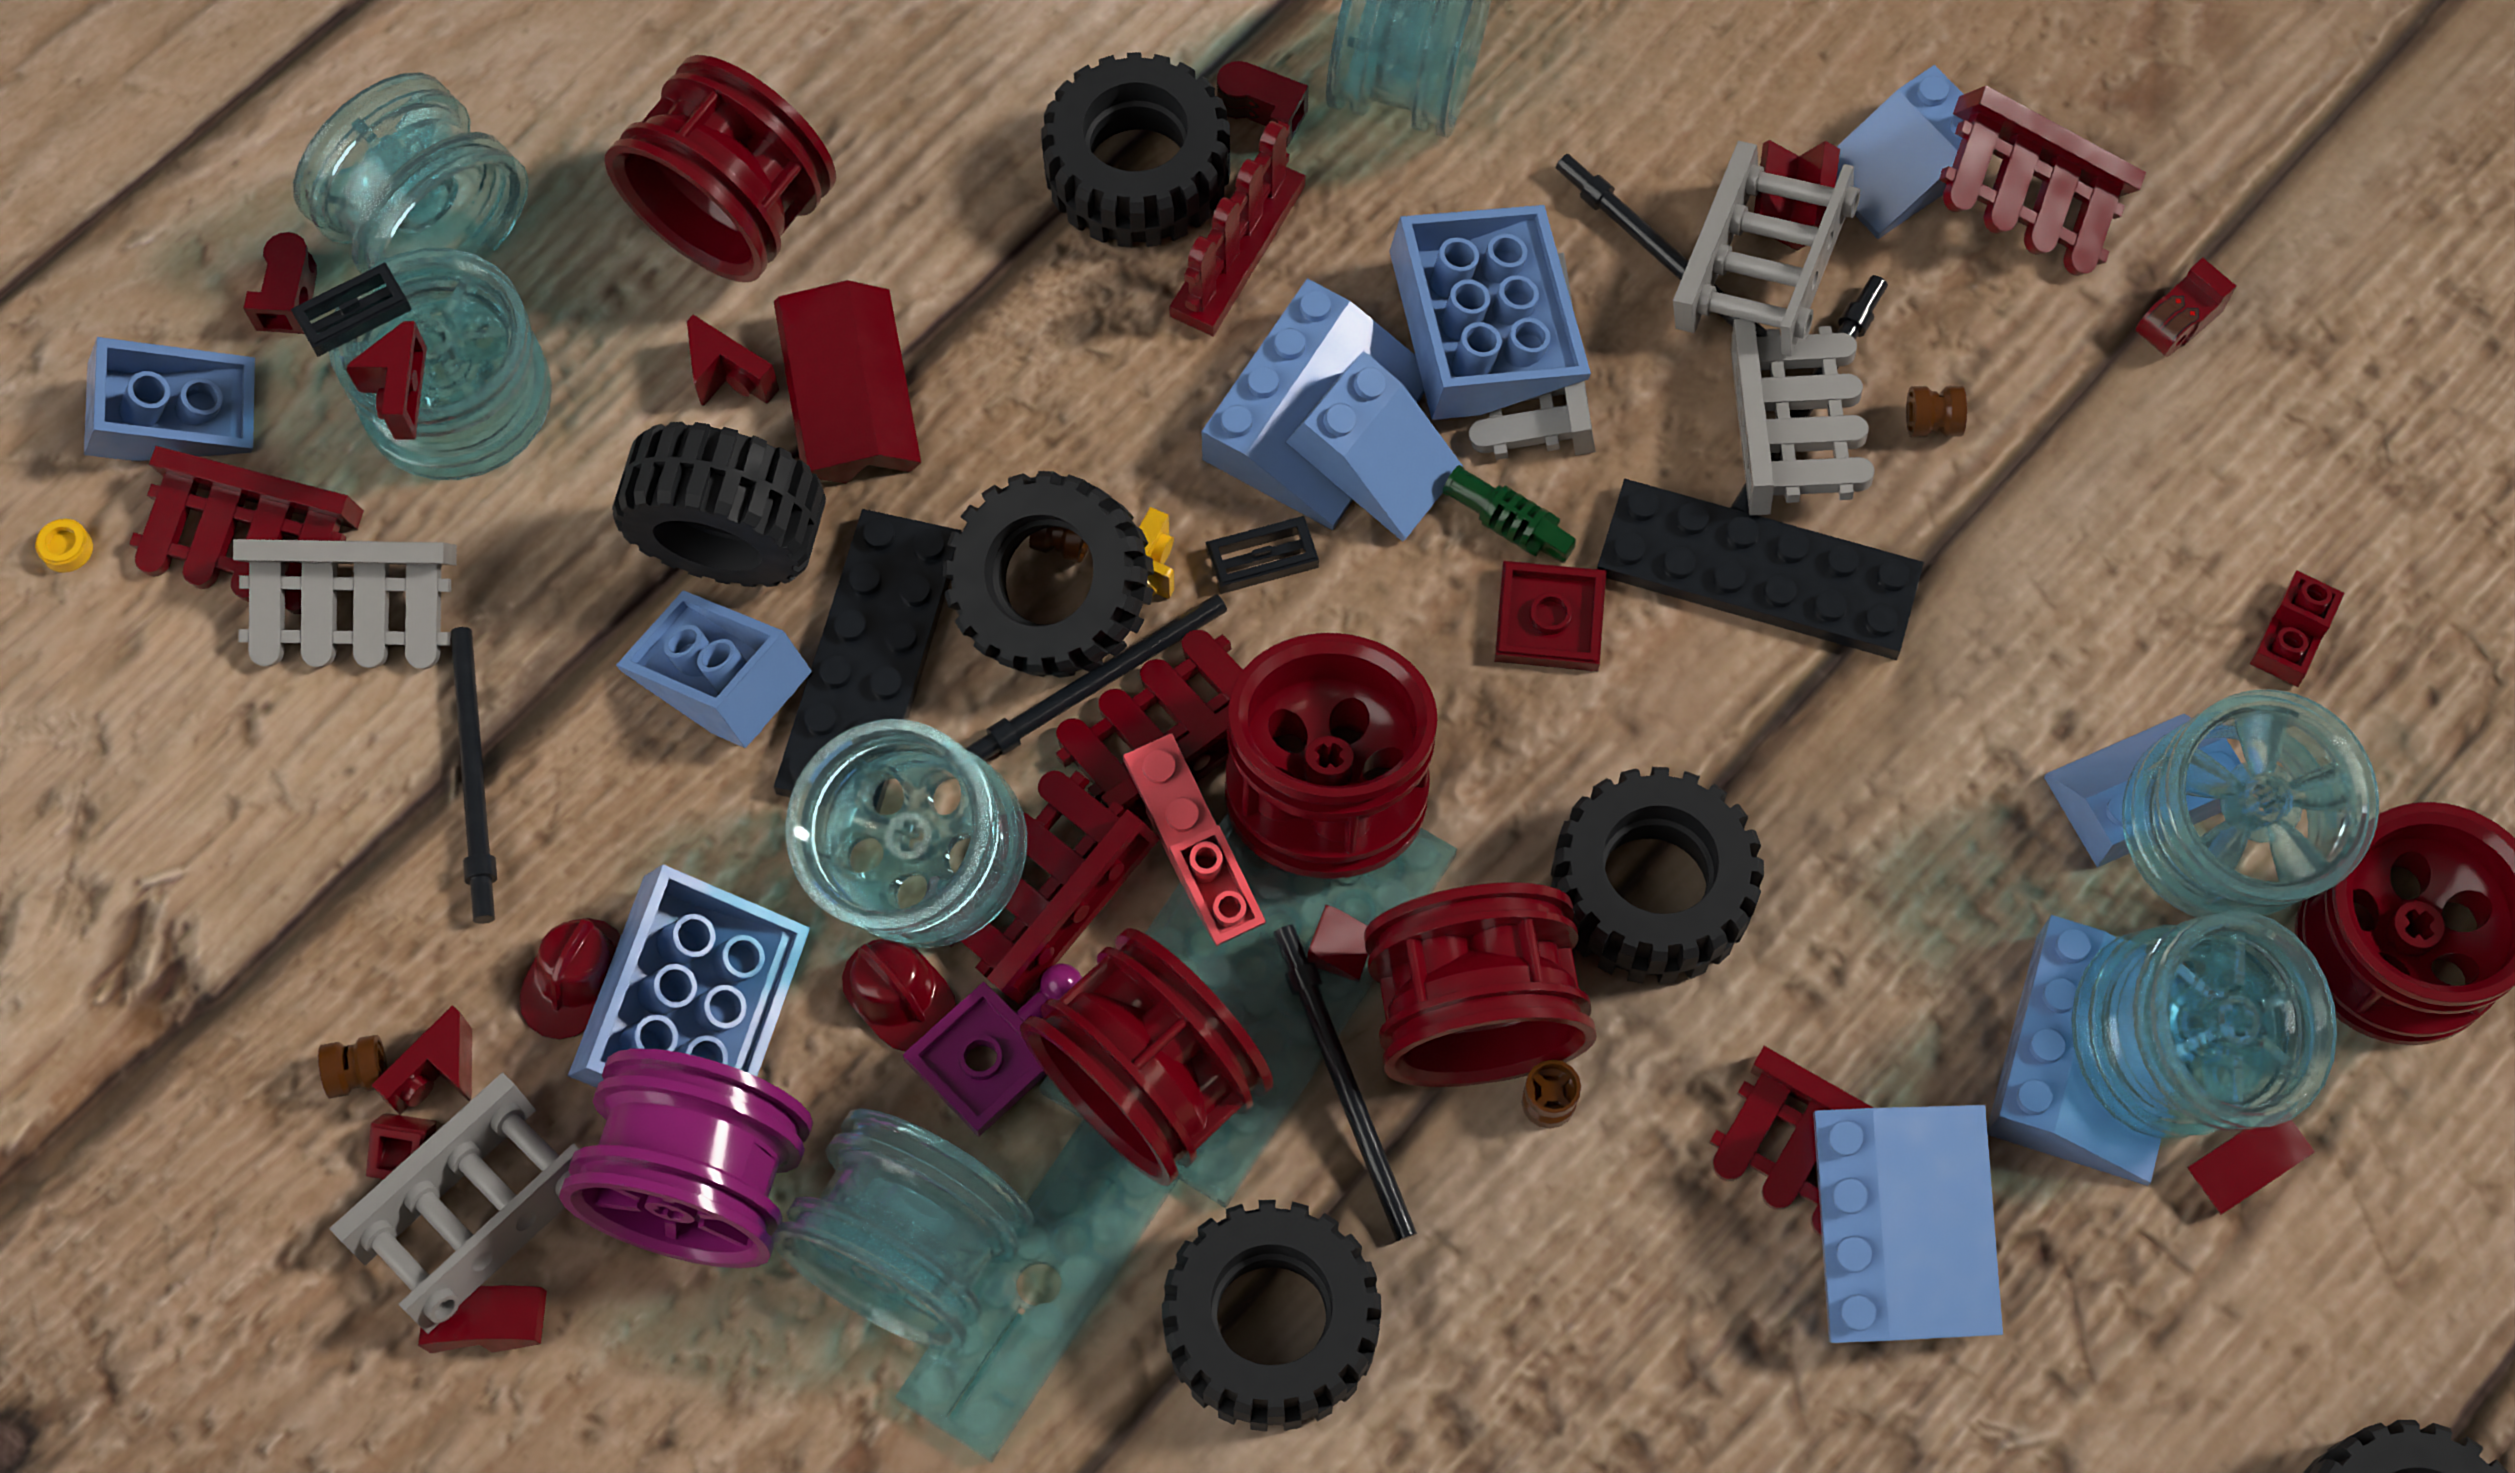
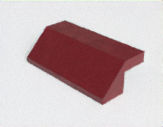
M846 280L778 296L773 302L800 460L810 467L811 473L816 474L819 479L847 484L867 465L912 472L922 462L890 290Z

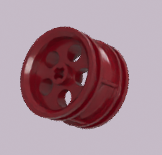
M694 55L686 58L677 68L675 75L671 76L663 85L659 102L642 122L630 124L622 133L620 139L605 154V167L614 187L631 210L656 235L680 254L708 271L723 278L744 283L755 281L762 275L767 268V264L773 261L781 250V235L797 216H805L813 212L819 205L821 198L829 193L836 181L835 166L824 143L809 123L784 98L745 70L724 60L706 55Z
M1342 633L1308 634L1282 641L1260 653L1243 669L1233 686L1228 705L1227 740L1230 752L1226 764L1225 804L1234 830L1250 850L1282 870L1306 877L1337 879L1358 876L1381 868L1400 856L1413 843L1420 832L1426 816L1430 786L1429 766L1434 753L1438 721L1435 698L1419 670L1401 654L1381 643L1364 637ZM1337 727L1361 733L1363 736L1358 741L1348 744L1340 738L1333 737L1330 732ZM1282 735H1292L1301 739L1306 747L1300 753H1290L1280 748L1274 740ZM1374 768L1389 769L1385 774L1372 780H1366L1363 777L1367 771Z
M2417 802L2404 804L2384 811L2365 823L2341 849L2337 857L2328 864L2310 885L2302 898L2295 919L2294 944L2298 963L2307 984L2321 1004L2332 1015L2353 1030L2380 1041L2401 1045H2422L2445 1040L2460 1033L2491 1008L2496 1000L2503 997L2515 986V838L2489 818L2475 811L2447 803ZM2391 868L2407 869L2417 877L2420 884V894L2418 897L2407 900L2402 899L2395 893L2390 881ZM2353 902L2363 905L2372 915V931L2361 929ZM2449 903H2458L2469 908L2477 922L2476 930L2457 932L2448 928L2442 918L2444 906ZM2406 929H2409L2412 933H2414L2415 938L2411 937L2406 932ZM2446 960L2458 966L2465 977V985L2455 986L2439 980L2432 972V962Z
M1503 882L1477 884L1443 890L1409 900L1385 911L1371 921L1364 931L1363 939L1366 952L1369 955L1367 963L1369 974L1375 981L1380 983L1386 1022L1379 1030L1381 1047L1385 1050L1383 1054L1385 1073L1393 1080L1408 1085L1461 1087L1528 1076L1531 1069L1542 1061L1553 1059L1566 1063L1586 1052L1595 1043L1597 1035L1595 1023L1589 1017L1592 1011L1590 998L1584 991L1579 989L1572 950L1578 943V932L1573 922L1574 911L1570 897L1559 889L1534 883Z
M1126 928L1116 937V948L1106 947L1098 953V964L1060 999H1048L1041 1006L1043 1019L1036 1016L1028 1017L1020 1025V1032L1040 1067L1084 1120L1138 1171L1162 1186H1169L1179 1174L1176 1163L1185 1167L1190 1166L1197 1159V1148L1234 1113L1245 1114L1253 1106L1252 1095L1263 1097L1273 1087L1274 1083L1271 1071L1261 1052L1242 1025L1212 990L1189 967L1159 942L1137 929Z

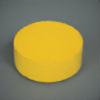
M64 518L54 520L40 530L35 541V548L38 556L48 568L56 572L65 573L79 569L89 560L93 551V542L88 532L79 522Z

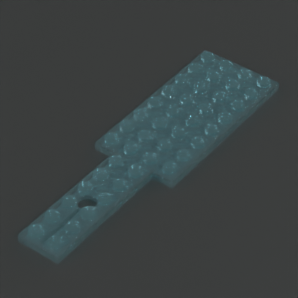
M1277 744V745H1278L1280 748H1282L1283 750H1285V751H1287V752H1290V753H1293V752L1289 751L1288 749L1284 748L1283 746ZM1227 813L1219 824L1264 916L1266 924L1219 946H1215L1180 882L1145 934L1152 937L1179 958L1229 1009L1264 1057L1273 1077V1087L1263 1097L1252 1095L1253 1106L1245 1114L1234 1113L1197 1148V1159L1190 1166L1185 1167L1176 1163L1179 1173L1178 1177L1169 1186H1162L1142 1174L1117 1153L1084 1120L1047 1076L1040 1085L1041 1094L1083 1120L895 1396L897 1402L992 1463L1178 1180L1183 1181L1219 1205L1227 1208L1321 1064L1323 1056L1299 996H1292L1284 976L1289 971L1273 932L1284 926L1294 924L1307 957L1325 905L1335 907L1368 926L1371 921L1385 911L1409 900L1431 894L1456 857L1457 848L1421 828L1413 843L1400 856L1374 871L1358 876L1337 879L1306 877L1282 870L1250 850L1234 830ZM1368 959L1359 982L1318 969L1323 982L1319 989L1338 1036L1375 981L1369 974ZM1032 1265H1048L1055 1269L1061 1278V1289L1058 1296L1050 1303H1042L1037 1306L1026 1303L1017 1292L1019 1276L1026 1268ZM1020 1308L1025 1310L1023 1315H1020L1019 1313L1017 1314V1316L1010 1324V1326L1008 1327V1329L1006 1330V1332L1004 1333V1335L1002 1336V1338L1000 1339V1341L998 1342V1344L996 1345V1347L994 1348V1350L992 1351V1353L990 1354V1356L988 1357V1359L986 1360V1362L984 1363V1365L982 1366V1368L980 1369V1371L978 1372V1374L976 1375V1377L974 1378V1380L972 1381V1383L970 1384V1386L968 1387V1389L966 1390V1392L964 1393V1395L962 1396V1398L960 1399V1401L958 1402L950 1416L947 1417L953 1409V1407L955 1406V1404L957 1403V1401L959 1400V1398L961 1397V1395L963 1394V1392L965 1391V1389L967 1388V1386L969 1385V1383L971 1382V1380L973 1379V1377L975 1376V1374L977 1373V1371L979 1370V1368L981 1367V1365L983 1364V1362L985 1361V1359L987 1358V1356L989 1355V1353L991 1352V1350L993 1349V1347L995 1346V1344L997 1343V1341L999 1340V1338L1001 1337V1335L1003 1334V1332L1005 1331V1329L1007 1328V1326L1009 1325V1323L1011 1322V1320L1018 1312V1310Z

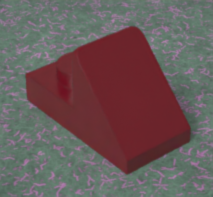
M694 314L687 320L693 382L700 404L704 406L725 381L742 396L749 397L752 394L768 404L779 391L773 365Z
M403 321L353 359L346 367L357 391L377 393L376 411L378 418L385 421L394 440H416L427 347L415 321Z
M453 1005L371 1085L382 1099L399 1115L408 1107H415L424 1101L432 1091L434 1081L440 1075L468 1101L471 1100L472 1028L460 1011Z

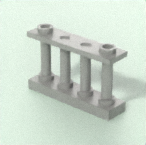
M1738 141L1674 296L1675 329L1695 333L1701 316H1709L1711 312L1780 328L1781 352L1783 355L1792 356L1798 338L1806 339L1809 334L1813 320V309H1810L1845 217L1853 218L1858 207L1860 188L1854 187V166L1843 165L1835 188L1766 173L1764 172V167L1758 166L1757 145ZM1759 192L1827 208L1818 228L1748 212V206L1746 205L1750 195L1757 196ZM1743 231L1810 246L1811 249L1804 267L1801 268L1732 252L1730 244L1734 235L1741 236ZM1729 271L1793 286L1795 290L1788 308H1782L1716 292L1714 284L1718 274L1724 276Z
M503 1072L329 1228L365 1266L377 1255L385 1261L412 1291L399 1303V1306L427 1334L439 1323L449 1319L465 1299L565 1208L559 1199V1194L564 1179L571 1176L568 1171L574 1152L579 1150V1148L573 1143L559 1156L525 1122L536 1109ZM507 1136L542 1171L518 1195L482 1160ZM463 1176H466L499 1210L474 1235L439 1199ZM421 1215L455 1250L430 1275L396 1240V1237Z

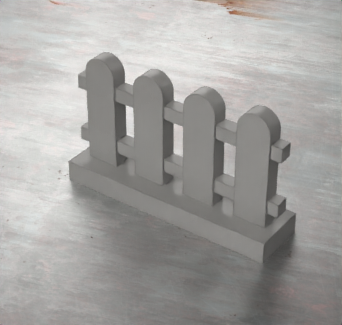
M1558 253L1568 293L1572 303L1564 253ZM1585 381L1528 399H1539L1540 410L1502 416V409L1489 412V418L1473 423L1469 429V438L1473 449L1480 453L1494 452L1496 460L1508 458V449L1546 443L1547 451L1559 450V441L1573 439L1575 455L1596 452ZM1565 394L1567 405L1554 407L1552 396Z
M1734 319L1730 350L1749 515L1770 514L1774 495H1785L1786 503L1799 502L1800 494L1839 493V500H1852L1854 492L1868 489L1873 482L1874 466L1865 458L1849 457L1848 449H1857L1865 444L1869 427L1862 417L1843 415L1842 409L1859 403L1863 384L1855 375L1838 374L1837 367L1849 365L1854 361L1857 350L1856 340L1846 333H1832L1831 326L1818 327V334H1808L1806 339L1798 338L1792 356H1787L1781 352L1780 329H1767L1766 337H1756L1755 322ZM1822 367L1823 375L1785 377V369ZM1761 370H1770L1771 377L1761 378ZM1825 408L1828 410V416L1790 417V410ZM1766 411H1775L1776 419H1766ZM1833 450L1834 458L1796 460L1795 452ZM1771 453H1780L1781 461H1771Z
M233 539V560L249 562V576L239 575V589H249V629H239V642H249V656L254 663L260 666L278 664L284 656L285 643H301V656L308 665L313 667H325L331 664L336 657L337 644H353L355 661L367 668H376L385 663L388 658L389 645H405V656L409 664L423 669L431 668L439 661L441 645L451 646V632H441V592H451V579H441L442 565L457 566V545L444 542ZM286 563H302V576H285ZM338 564H354V577H337ZM390 565H406V578H389ZM285 590H301V630H285ZM337 590L354 591L353 631H337ZM389 591H406L405 632L389 631Z

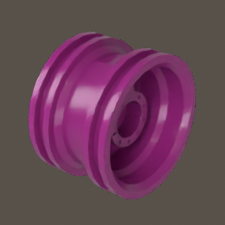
M635 1048L617 1051L610 1055L603 1069V1081L598 1083L592 1101L597 1112L606 1120V1124L598 1145L582 1147L574 1152L568 1169L571 1176L564 1179L559 1194V1199L563 1206L578 1219L613 1238L667 1257L725 1268H750L767 1263L774 1248L772 1237L778 1233L783 1220L780 1209L768 1197L776 1173L788 1172L799 1166L805 1151L803 1142H806L813 1126L811 1114L798 1100L773 1084L738 1068L707 1058L660 1049Z

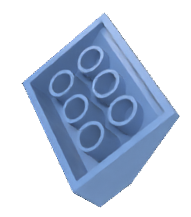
M1544 205L1400 216L1389 252L1432 420L1483 415L1589 379L1591 375Z
M1307 278L1201 431L1202 460L1325 527L1334 530L1353 499L1288 445L1286 441L1344 370L1363 350L1397 378L1418 404L1425 391L1416 356L1350 300Z
M664 864L643 877L568 1077L597 1088L598 1083L603 1081L602 1073L607 1058L617 1051L633 1048L660 1049L690 1054L726 1064L758 1076L810 927Z
M2051 915L2036 937L1987 1126V1135L2148 1186L2153 1176L2198 982L2106 931Z
M1985 1105L1815 1111L1813 1118L1829 1342H1870L2003 1335Z

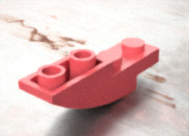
M1170 733L1124 754L1123 761L1145 804L1146 813L1215 946H1219L1266 924L1264 916L1220 825H1216L1173 734Z

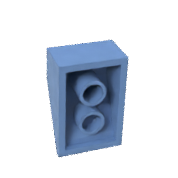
M1935 65L1895 91L1837 146L1840 148L1837 180L1844 164L1854 166V187L1860 188V199L1855 216L1877 239L1943 195L1946 183L1939 180L1941 171L1945 167L1953 166L1962 137L1956 135L1955 131L1958 123L1964 120L1953 115L1959 96L1964 94Z
M97 337L87 363L84 455L131 461L151 460L155 446L198 457L251 453L253 450L255 357Z
M1364 350L1344 370L1286 441L1288 445L1402 542L1409 536L1443 493V487L1452 471L1458 465L1463 467L1405 386Z
M684 590L616 664L622 673L710 733L743 748H746L762 731L765 725L812 672L783 630Z

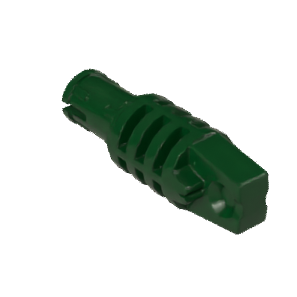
M1458 465L1452 471L1443 487V494L1454 498L1480 514L1479 520L1482 521L1483 526L1491 529L1496 534L1506 538L1509 542L1519 546V548L1535 557L1541 551L1561 563H1565L1576 547V539L1558 527L1560 518L1541 508L1533 501L1526 499L1508 486L1503 487L1499 485L1495 488L1465 470L1461 465Z

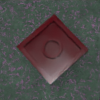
M1503 561L1494 662L1598 672L1601 655L1606 570Z

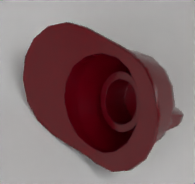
M582 918L564 922L552 928L545 935L524 979L519 996L521 1014L531 1029L543 1037L557 1040L576 1037L585 1031L621 937L617 929L605 921Z
M894 938L872 940L858 948L846 962L842 974L844 995L851 1007L875 1034L893 1049L906 1052L956 1007L955 995L946 980L918 949L904 940Z

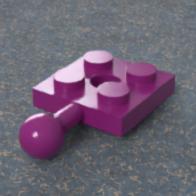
M1060 963L1052 965L1041 977L1040 991L1016 1013L983 981L902 1055L904 1061L980 1137L1046 1076V1073L1028 1049L1021 1035L1020 1025L1030 1016L1042 1019L1041 1006L1050 998L1060 999L1082 976L1076 968L1069 964ZM986 1046L993 1049L997 1054V1059L990 1069L974 1071L966 1065L967 1055L974 1048Z

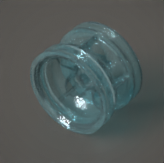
M888 719L868 722L841 733L821 748L809 761L795 784L788 805L786 844L790 863L802 888L827 913L884 940L902 943L912 948H936L962 941L974 935L993 921L1012 898L1023 873L1027 854V830L1023 811L1017 796L1008 782L995 768L933 727L909 720ZM897 779L904 793L901 809L891 815L878 814L872 801L875 789L885 780ZM949 779H957L961 788L959 805L952 813L941 815L934 806V793L942 782ZM920 832L924 833L923 841H916L913 844V848L909 847L910 839L918 838ZM872 838L878 840L884 853L879 865L867 872H854L850 857L855 845L864 839ZM970 839L966 855L959 869L954 873L949 864L950 852L959 841ZM912 876H923L927 881V891L924 898L916 905L901 909L897 898L900 885Z

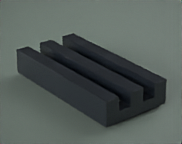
M386 262L291 309L317 357L412 310ZM386 284V287L358 300L357 297ZM339 307L340 310L312 324L310 323L311 320Z
M1304 516L1205 542L1206 552L1211 560V568L1214 576H1216L1220 594L1319 568V558ZM1299 535L1300 538L1299 540L1273 547L1269 545L1254 549L1251 553L1222 560L1221 557L1224 554Z

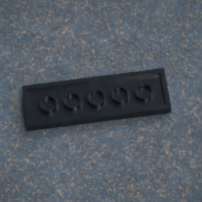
M1624 478L1597 569L1606 570L1607 579L1897 660L1902 648L1924 562L1758 515H1749L1747 512Z
M862 509L812 664V672L809 674L774 783L776 795L874 817L879 816L946 597L945 591L949 587L950 579L943 577V565L946 560L953 561L955 549L947 546L952 531L961 534V530Z

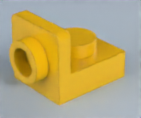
M1150 507L1139 526L1148 541V545L1144 547L1146 555L1153 559L1154 574L1148 576L1147 587L1153 589L1152 596L1158 594L1170 599L1174 591V570L1164 565L1171 552L1174 537L1170 536L1169 515Z

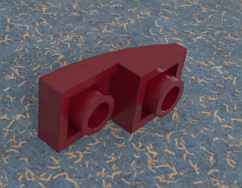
M2296 570L2258 644L2250 665L2299 687L2308 672L2322 638L2330 628L2345 593Z
M2280 1105L2187 1168L2220 1215H2222L2312 1155L2315 1151Z
M480 1286L459 1305L457 1311L449 1319L439 1323L429 1334L420 1327L418 1346L429 1353H437L480 1345L494 1353L540 1345L547 1290L537 1286Z

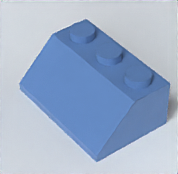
M2184 713L2053 770L2044 777L2097 868L2235 807L2253 784L2252 779L2226 737Z

